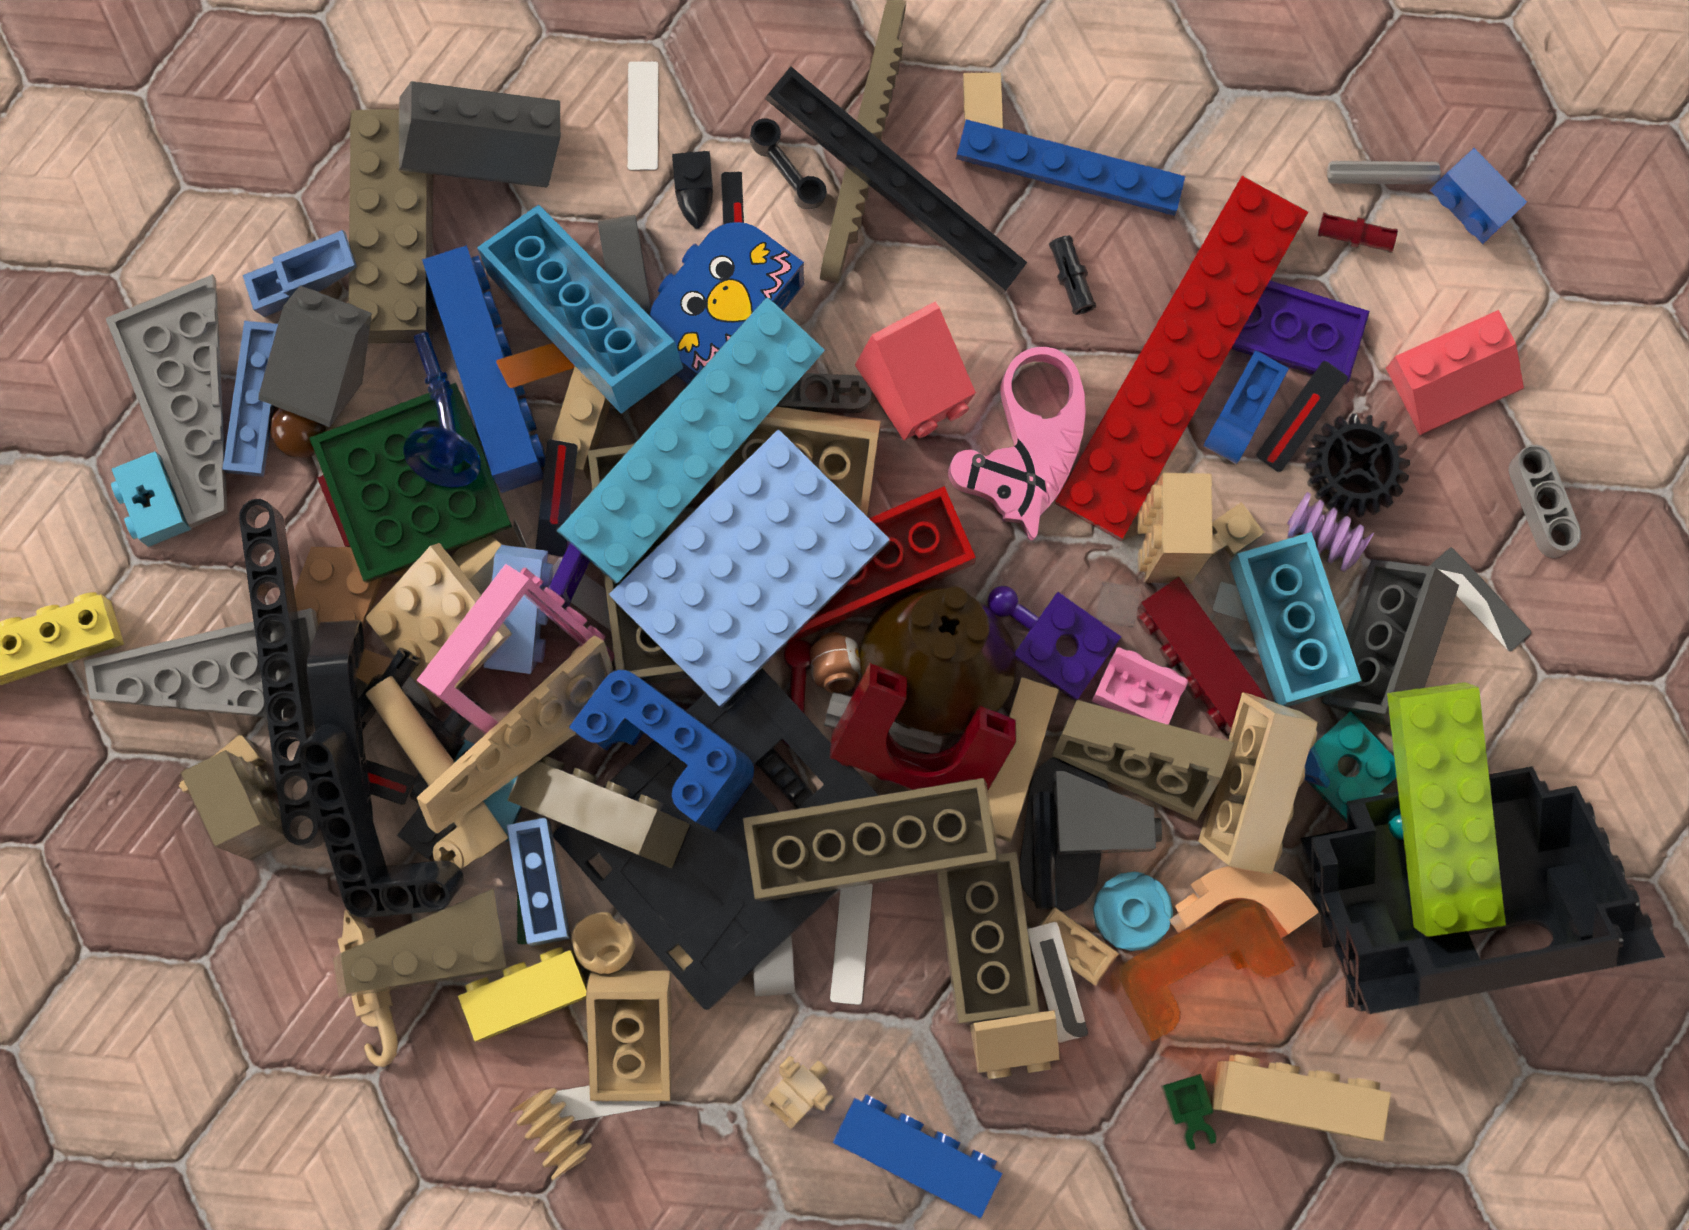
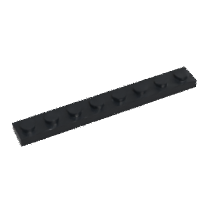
M789 67L765 97V100L1000 294H1003L1028 263L793 67Z

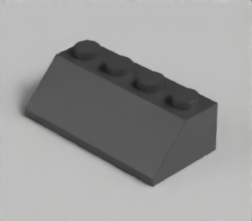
M411 81L400 95L399 170L545 188L549 186L561 137L559 100Z
M1371 559L1346 631L1361 681L1324 695L1322 703L1347 713L1351 711L1355 716L1371 722L1391 726L1387 693L1425 688L1459 584L1436 567Z

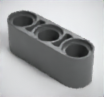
M636 215L598 220L606 273L650 316L651 303Z

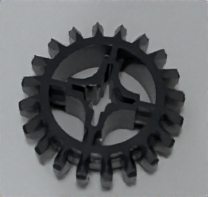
M1353 413L1349 417L1348 423L1342 416H1339L1334 420V426L1328 423L1324 424L1321 428L1323 435L1315 434L1311 439L1315 447L1308 448L1305 456L1313 461L1306 463L1304 471L1316 474L1309 478L1307 481L1308 486H1320L1321 489L1315 494L1317 500L1322 499L1325 495L1330 498L1326 506L1327 509L1331 510L1337 503L1342 505L1340 509L1342 516H1347L1351 507H1354V513L1357 518L1364 516L1366 508L1372 515L1378 514L1380 504L1389 508L1393 504L1392 496L1399 497L1403 493V489L1399 484L1406 483L1409 479V475L1402 470L1408 468L1410 460L1399 457L1407 450V445L1400 444L1395 446L1394 441L1399 437V432L1394 431L1388 436L1384 432L1388 425L1387 421H1382L1378 427L1373 426L1374 418L1372 415H1368L1363 424L1360 423L1357 413ZM1345 439H1362L1372 445L1367 448H1360L1351 440L1347 442ZM1330 447L1336 451L1335 457L1340 463V470L1333 477L1328 467ZM1379 455H1382L1386 466V476L1383 484L1378 479L1379 473L1374 465L1375 459ZM1366 457H1369L1363 464L1364 467L1362 469H1353L1345 475L1352 462H1361ZM1347 483H1355L1362 490L1367 489L1369 493H1355L1341 486Z

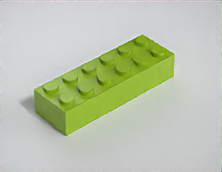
M1463 682L1387 693L1414 928L1428 937L1505 926L1479 687Z

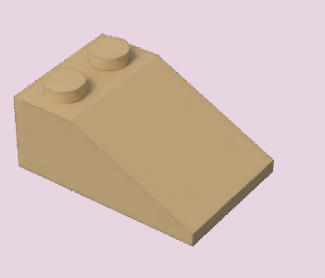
M591 971L586 989L590 1101H670L671 971H617L610 974H599Z

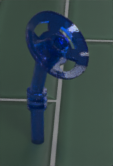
M428 332L416 334L413 338L427 375L424 381L426 385H429L427 387L428 392L432 393L430 399L431 401H436L440 428L424 427L413 431L405 441L403 448L404 457L415 473L431 483L445 487L465 486L477 478L481 469L480 456L474 446L456 432L451 401L453 390L449 388L451 384L446 380L448 378L447 373L441 371ZM428 434L434 435L427 441V443L417 442V440L422 436ZM420 455H423L424 458H425L430 464H432L433 466L439 468L440 471H439V470H436V469L432 468L431 466H429L428 464H426V463L421 459ZM463 460L471 464L463 472H454L453 467L461 464Z

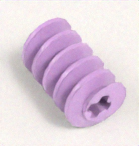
M1307 492L1287 522L1289 525L1287 537H1295L1300 532L1302 534L1312 532L1318 553L1320 554L1326 549L1330 550L1327 560L1330 564L1339 557L1343 558L1341 571L1345 572L1359 559L1374 533L1362 539L1364 526L1358 525L1349 531L1351 518L1346 516L1336 523L1337 510L1332 508L1323 515L1324 502L1319 500L1310 507L1311 494Z

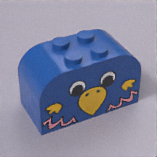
M742 222L721 225L712 230L699 246L696 243L693 244L683 256L682 263L684 265L675 275L670 273L662 281L658 288L660 294L652 305L650 317L675 341L683 369L675 375L689 384L765 298L768 297L782 311L785 310L804 286V262L753 225Z

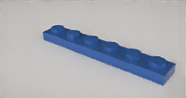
M967 119L956 155L957 160L1173 216L1177 212L1186 177Z

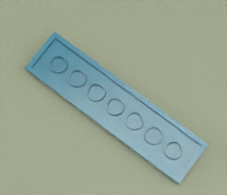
M768 297L765 298L559 527L557 532L617 584L821 356L825 349Z

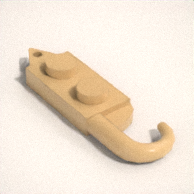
M347 909L344 911L342 938L337 939L341 953L376 938L374 928H368L361 917L351 914ZM390 990L352 996L356 1017L360 1016L362 1022L367 1026H378L383 1046L382 1054L378 1055L371 1044H365L366 1055L375 1066L385 1067L392 1063L398 1049L397 1035L390 1006H392Z

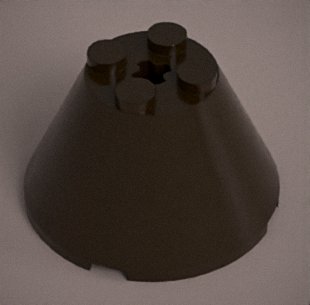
M952 586L948 589L930 588L915 590L893 599L873 617L865 631L861 645L860 663L862 677L869 664L872 663L907 678L906 701L894 722L909 730L912 727L922 731L933 732L935 736L964 733L979 706L998 712L1007 700L1015 679V649L1004 624L987 606L958 586Z

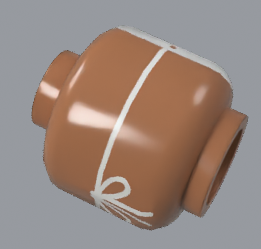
M837 632L827 633L810 648L812 677L816 685L829 693L849 691L862 677L859 647L856 641L850 637L843 636Z

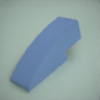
M344 230L272 257L274 263L244 274L243 279L253 310L266 317L281 311L299 286L320 292L343 278L357 266Z

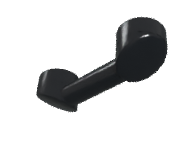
M762 118L754 122L750 132V143L753 150L761 156L768 157L795 191L794 200L797 206L803 209H814L822 205L827 193L825 183L815 176L803 178L778 146L781 136L779 125L769 118Z

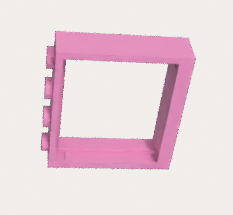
M507 564L503 566L417 679L420 684L484 734L488 733L498 721L454 686L523 596L580 644L578 647L582 646L594 635L602 640L606 637L591 625L586 629L583 625L587 620L569 606L566 610L562 608L565 600L548 587L543 591L540 588L543 581L525 567L521 572H518ZM606 646L610 660L612 662L615 658L614 652H612Z

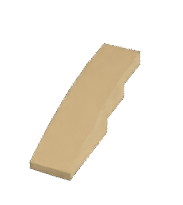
M1023 677L1020 680L1009 715L1010 718L1016 720V744L988 790L995 837L1008 842L1012 840L1059 689Z

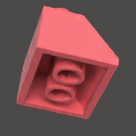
M1499 310L1396 355L1386 367L1419 435H1423L1524 388L1517 345Z

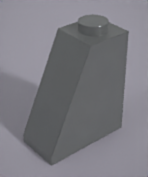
M1056 771L1053 775L1056 854L1151 852L1156 849V842L1162 841L1161 818H1154V808L1065 771Z

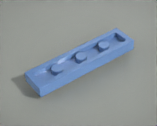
M244 321L223 470L226 473L264 477L274 406L258 400L278 324Z

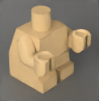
M788 1056L779 1066V1073L783 1079L762 1101L790 1129L812 1107L818 1111H825L834 1101V1097L827 1094L828 1091L824 1089L825 1086L820 1082L829 1072L827 1067L820 1061H816L808 1070L803 1064L800 1066L798 1062L795 1063L792 1056Z

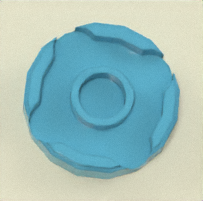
M1134 871L1120 873L1105 882L1096 895L1093 914L1095 926L1103 939L1115 948L1131 952L1148 949L1162 940L1170 927L1171 922L1169 919L1173 917L1171 897L1163 884L1149 875Z

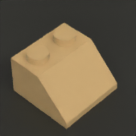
M1055 1010L978 1022L970 1025L977 1072H987L988 1079L1012 1076V1067L1024 1065L1027 1066L1028 1073L1050 1070V1061L1060 1060Z

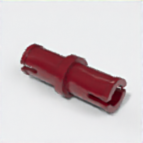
M1323 212L1317 236L1349 242L1350 247L1358 248L1359 245L1392 253L1398 229L1365 223V218L1357 217V220H1352Z

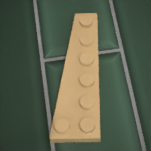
M594 635L582 646L577 647L562 665L417 797L430 829L438 834L576 734L569 726L602 681L611 672H614L605 642Z

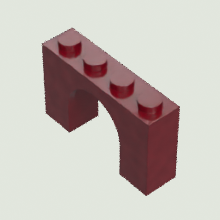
M870 663L831 735L830 758L837 760L846 767L852 766L874 774L880 780L892 781L911 790L982 778L986 781L989 790L1016 744V720L979 706L963 736L954 746L935 754L911 752L901 747L889 733L893 722L906 701L907 678Z

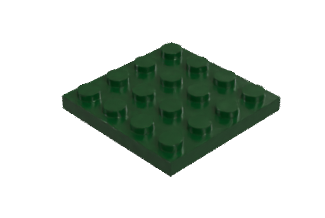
M456 382L310 437L365 583L412 566L434 544L440 543L445 551L449 552L512 528Z

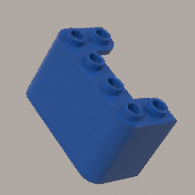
M627 670L611 672L602 681L569 726L570 729L582 738L598 744L606 751H608L612 744L617 742H626L635 746L642 735L646 733L688 765L672 789V798L676 807L696 823L713 831L717 830L754 777L752 761L744 753L653 686Z

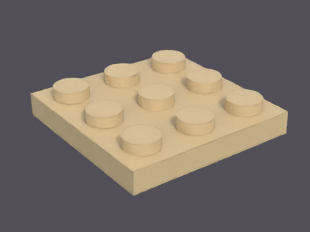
M440 543L430 546L365 617L394 656L399 648H404L412 652L411 659L415 655L420 659L421 662L410 676L435 708L446 703L420 684L417 679L481 597V594ZM502 623L454 686L457 690L512 635L504 623Z

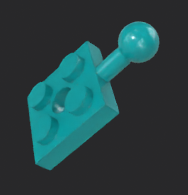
M1351 711L1314 744L1330 779V784L1328 788L1310 782L1308 783L1345 823L1347 822V801L1383 795L1382 790L1397 777L1394 756ZM1351 757L1355 759L1359 765L1358 774L1354 777L1343 776L1338 770L1340 758ZM1400 814L1395 816L1388 826L1390 833L1396 839L1404 841Z

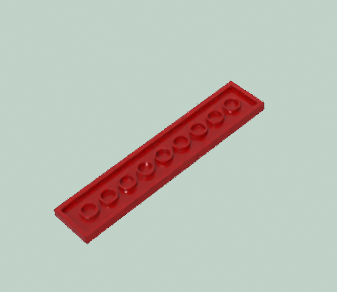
M1241 176L1055 500V505L1120 541L1123 540L1147 498V494L1152 489V485L1156 482L1309 213L1308 211Z

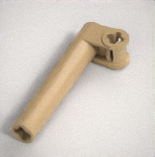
M393 676L384 679L366 693V696L428 786L455 763ZM482 801L454 821L457 828L436 843L433 849V857L435 861L445 860L453 862L462 870L472 861L482 858L498 847L509 837L484 801Z

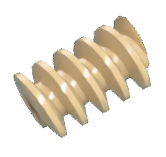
M556 1088L542 1090L510 1111V1113L523 1111L516 1122L518 1127L532 1125L525 1135L527 1140L540 1138V1142L534 1148L535 1154L549 1152V1155L542 1163L544 1168L557 1165V1170L551 1176L552 1181L585 1160V1155L592 1147L589 1142L580 1145L576 1143L583 1134L582 1129L568 1130V1127L575 1119L573 1115L559 1116L566 1106L565 1102L553 1104L550 1102L557 1093Z

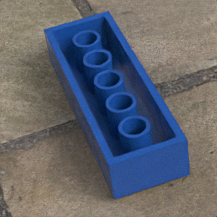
M466 245L422 259L489 468L501 493L543 480L544 472L542 467L545 465L546 454L538 434L531 435V431L537 430L527 400L526 398L519 399V396L525 394L524 387L520 385L509 388L496 363L498 359L512 356L513 354L503 327L496 328L497 325L502 324V320L491 291L484 292L491 289L479 255L471 257Z

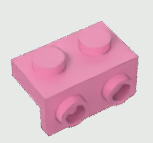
M1118 647L1104 672L1092 702L1105 708L1169 725L1178 701L1188 684V680L1180 676L1173 669L1160 667L1144 659L1134 651H1126Z

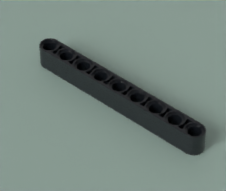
M252 499L242 506L239 512V522L282 830L285 838L290 843L306 849H313L320 846L324 842V838L308 787L306 794L302 798L295 800L293 797L294 785L300 780H305L299 756L294 760H289L287 756L289 745L295 741H300L302 745L314 733V725L285 522L282 514L270 503L263 499ZM263 512H268L269 520L267 524L261 528H255L257 516ZM274 550L273 561L269 565L261 566L260 558L265 551ZM275 587H279L280 596L278 600L273 604L267 605L265 602L267 592ZM278 626H284V638L280 642L272 643V631ZM284 664H290L291 673L285 681L277 682L276 672L278 668ZM295 702L296 713L294 717L288 721H283L281 715L284 706ZM310 819L313 823V831L308 838L301 839L298 835V827L304 820Z

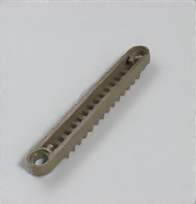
M905 0L886 1L857 119L861 125L881 141L882 131L885 130L886 117L889 114V103L892 101V92L895 89L896 75L899 73V62L902 60L903 43L899 41L907 4ZM847 166L820 272V280L839 284L849 244H854L858 241V229H861L862 215L865 213V201L868 200L870 187Z

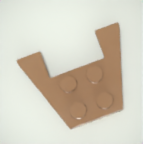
M311 547L294 590L297 611L309 608L315 610L318 626L320 622L361 620L364 629L367 621L365 617L371 611L383 577L365 583L351 547ZM411 566L392 573V575L402 578ZM364 649L356 676L368 685L374 676L384 673L392 658Z

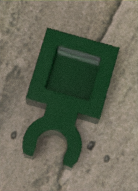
M1197 1074L1162 1085L1173 1125L1183 1122L1186 1124L1187 1128L1183 1136L1186 1147L1189 1150L1196 1149L1193 1135L1199 1130L1206 1134L1209 1144L1216 1143L1215 1131L1203 1119V1116L1214 1112L1202 1075Z

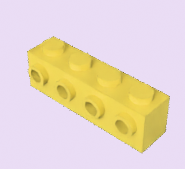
M90 592L75 597L73 599L74 603L59 607V605L42 607L36 611V616L24 620L21 617H14L1 621L0 685L124 645L112 602L101 594L97 595L96 592Z

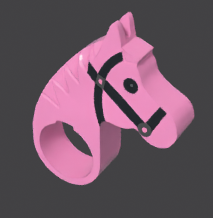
M1034 347L1023 351L1013 359L1003 376L1000 394L1014 446L995 450L988 456H984L974 450L958 452L953 457L948 470V478L954 488L990 501L996 510L1003 515L1002 521L1020 523L1030 541H1033L1038 534L1040 515L1055 500L1071 471L1083 436L1086 414L1085 393L1076 365L1066 354L1050 347ZM1030 362H1046L1058 368L1065 376L1069 387V397L1066 406L1059 411L1056 417L1042 419L1041 415L1027 412L1017 403L1012 392V377L1021 366Z

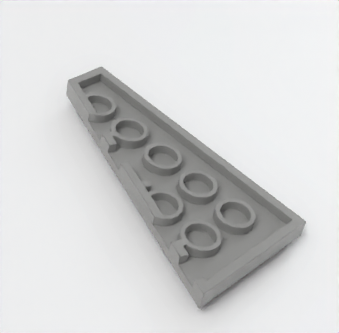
M212 274L105 318L187 524L191 528L228 513L226 472L223 470L225 448L216 278Z
M312 608L297 611L306 676L308 654L318 629L316 611ZM253 622L84 660L90 699L95 701L267 717ZM278 626L272 631V643L280 642L284 638V626ZM284 664L278 668L276 672L277 682L285 681L291 673L290 664ZM295 702L284 706L281 715L282 719L290 720L294 717L296 713Z

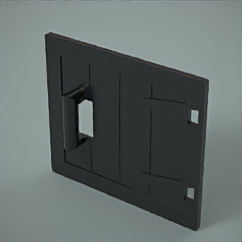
M763 668L721 708L705 693L686 710L744 753L752 761L753 766L756 764L796 809L879 796L852 766L846 767L837 760L830 758L831 742ZM782 739L824 784L815 793L774 749ZM654 740L614 776L610 782L629 789L628 798L638 801L642 794L663 803L662 812L690 824L672 868L565 824H562L553 833V837L700 1006L705 1010H710L840 889L763 902L756 900L754 897L743 818L778 813L779 811L751 781L716 831L696 823L676 807L672 798V789L688 765ZM598 854L613 869L605 879L589 863ZM678 945L693 960L686 967L685 971L668 953Z

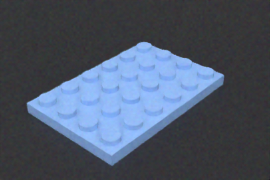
M778 429L609 593V596L721 708L890 542V539Z

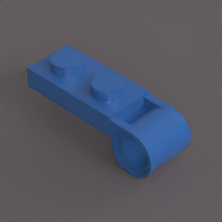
M1255 350L1203 446L1237 464L1289 368Z

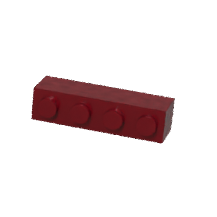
M1177 577L1140 603L1137 608L1140 614L1137 616L1139 624L1149 636L1155 634L1162 644L1159 650L1163 658L1172 668L1177 665L1188 680L1186 690L1194 699L1200 697L1208 709L1205 712L1207 719L1218 732L1223 729L1227 736L1230 734L1242 692L1268 700L1180 577Z

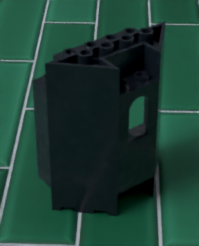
M1533 766L1489 774L1505 926L1428 937L1414 928L1404 841L1396 839L1390 833L1388 826L1395 816L1401 814L1398 792L1347 801V829L1301 838L1303 852L1312 871V877H1309L1314 906L1318 908L1321 916L1320 937L1322 947L1333 946L1346 980L1345 1007L1347 1008L1354 1007V1010L1375 1014L1665 958L1653 934L1650 916L1648 913H1642L1640 909V900L1633 884H1627L1625 880V872L1621 860L1617 855H1612L1610 851L1607 833L1603 827L1598 828L1595 822L1592 804L1584 801L1577 785L1549 791L1547 783L1544 780H1539ZM1534 924L1547 929L1553 937L1551 944L1546 948L1480 960L1470 935Z

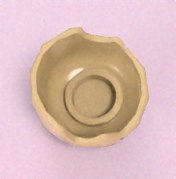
M608 912L587 915L575 924L571 933L574 954L579 963L587 970L599 974H610L619 971L630 961L636 946L628 924L626 922L623 924L616 922Z

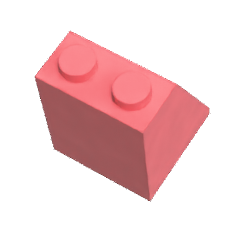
M936 301L872 334L855 363L861 376L904 441L914 435H917L918 438L925 437L938 427V422L945 418H948L949 421L958 419L969 410L967 405L976 393Z

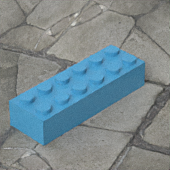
M539 204L477 247L488 276L620 413H623L683 369L675 341Z

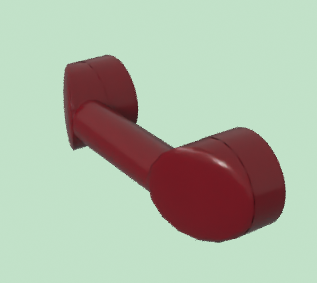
M795 640L785 648L784 658L787 666L791 669L789 697L804 713L806 673L811 668L809 652L812 644L805 640ZM782 739V742L784 743V745L787 746L788 748H791V747Z

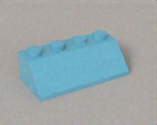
M1312 532L1237 553L1229 564L1275 703L1289 707L1359 683L1361 678Z

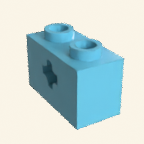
M156 451L112 468L116 481L111 483V487L119 504L125 503L129 516L124 518L133 539L138 538L146 546L150 547L191 530L161 456ZM151 494L153 496L152 498H150L151 506H143L145 503H147V499L145 496Z

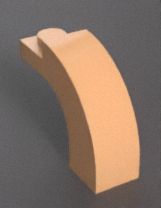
M1226 866L1209 872L1190 884L1200 898L1193 892L1175 905L1179 913L1169 919V921L1179 933L1216 906L1239 904L1257 913L1276 939L1279 940L1289 935L1319 913V911L1294 882L1278 872L1273 871L1272 874Z

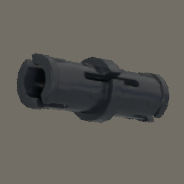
M1067 235L1054 239L1049 243V247L1052 250L1060 272L1057 275L1060 285L1065 286L1073 314L1081 315L1092 311L1097 305L1093 300L1086 280L1088 275L1086 266L1081 265L1072 236Z

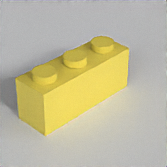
M558 947L541 954L542 962L528 968L525 962H521L504 969L503 974L505 977L490 983L488 977L465 985L467 992L459 995L458 998L474 1040L477 1042L484 1041L586 999L587 984L574 952L571 950L564 952L562 947Z

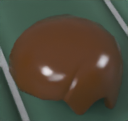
M279 408L272 417L270 433L274 444L280 451L290 457L305 459L315 455L310 437L329 431L330 427Z

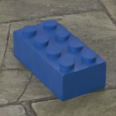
M867 1094L864 1095L862 1101L856 1098L853 1099L834 1137V1144L981 1219L1003 1174L994 1169L998 1161L974 1149L970 1156L958 1151L961 1142L939 1131L936 1132L934 1138L921 1132L924 1124L904 1113L900 1114L898 1120L884 1113L888 1105Z

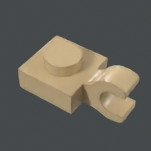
M1242 502L1212 522V533L1214 535H1212L1213 553L1210 558L1223 549L1227 551L1230 557H1233L1265 533Z

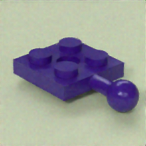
M1008 586L994 588L988 595L987 603L989 609L1000 617L1010 615L1030 630L1015 651L1016 659L1076 701L1121 636L1059 592L1054 595L1040 617H1038L1018 603V596L1012 588ZM1061 636L1073 638L1077 644L1075 655L1065 657L1059 654L1056 649L1057 639Z

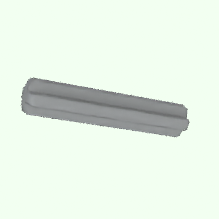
M1331 161L1327 167V179L1329 183L1436 184L1440 179V164L1437 162Z

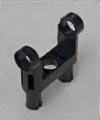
M399 648L384 673L374 676L359 697L362 731L377 711L366 696V693L390 676H393L402 689L413 670L421 662L416 655L411 659L412 652L407 649ZM406 694L454 760L465 744L464 740L466 738L464 733L471 723L454 709L443 722ZM465 695V696L468 697L471 701H474V699H472L471 697ZM478 702L475 703V704L478 705L481 709H483L482 706H481ZM420 773L413 780L412 784L415 786L409 795L416 803H418L417 797L429 787Z

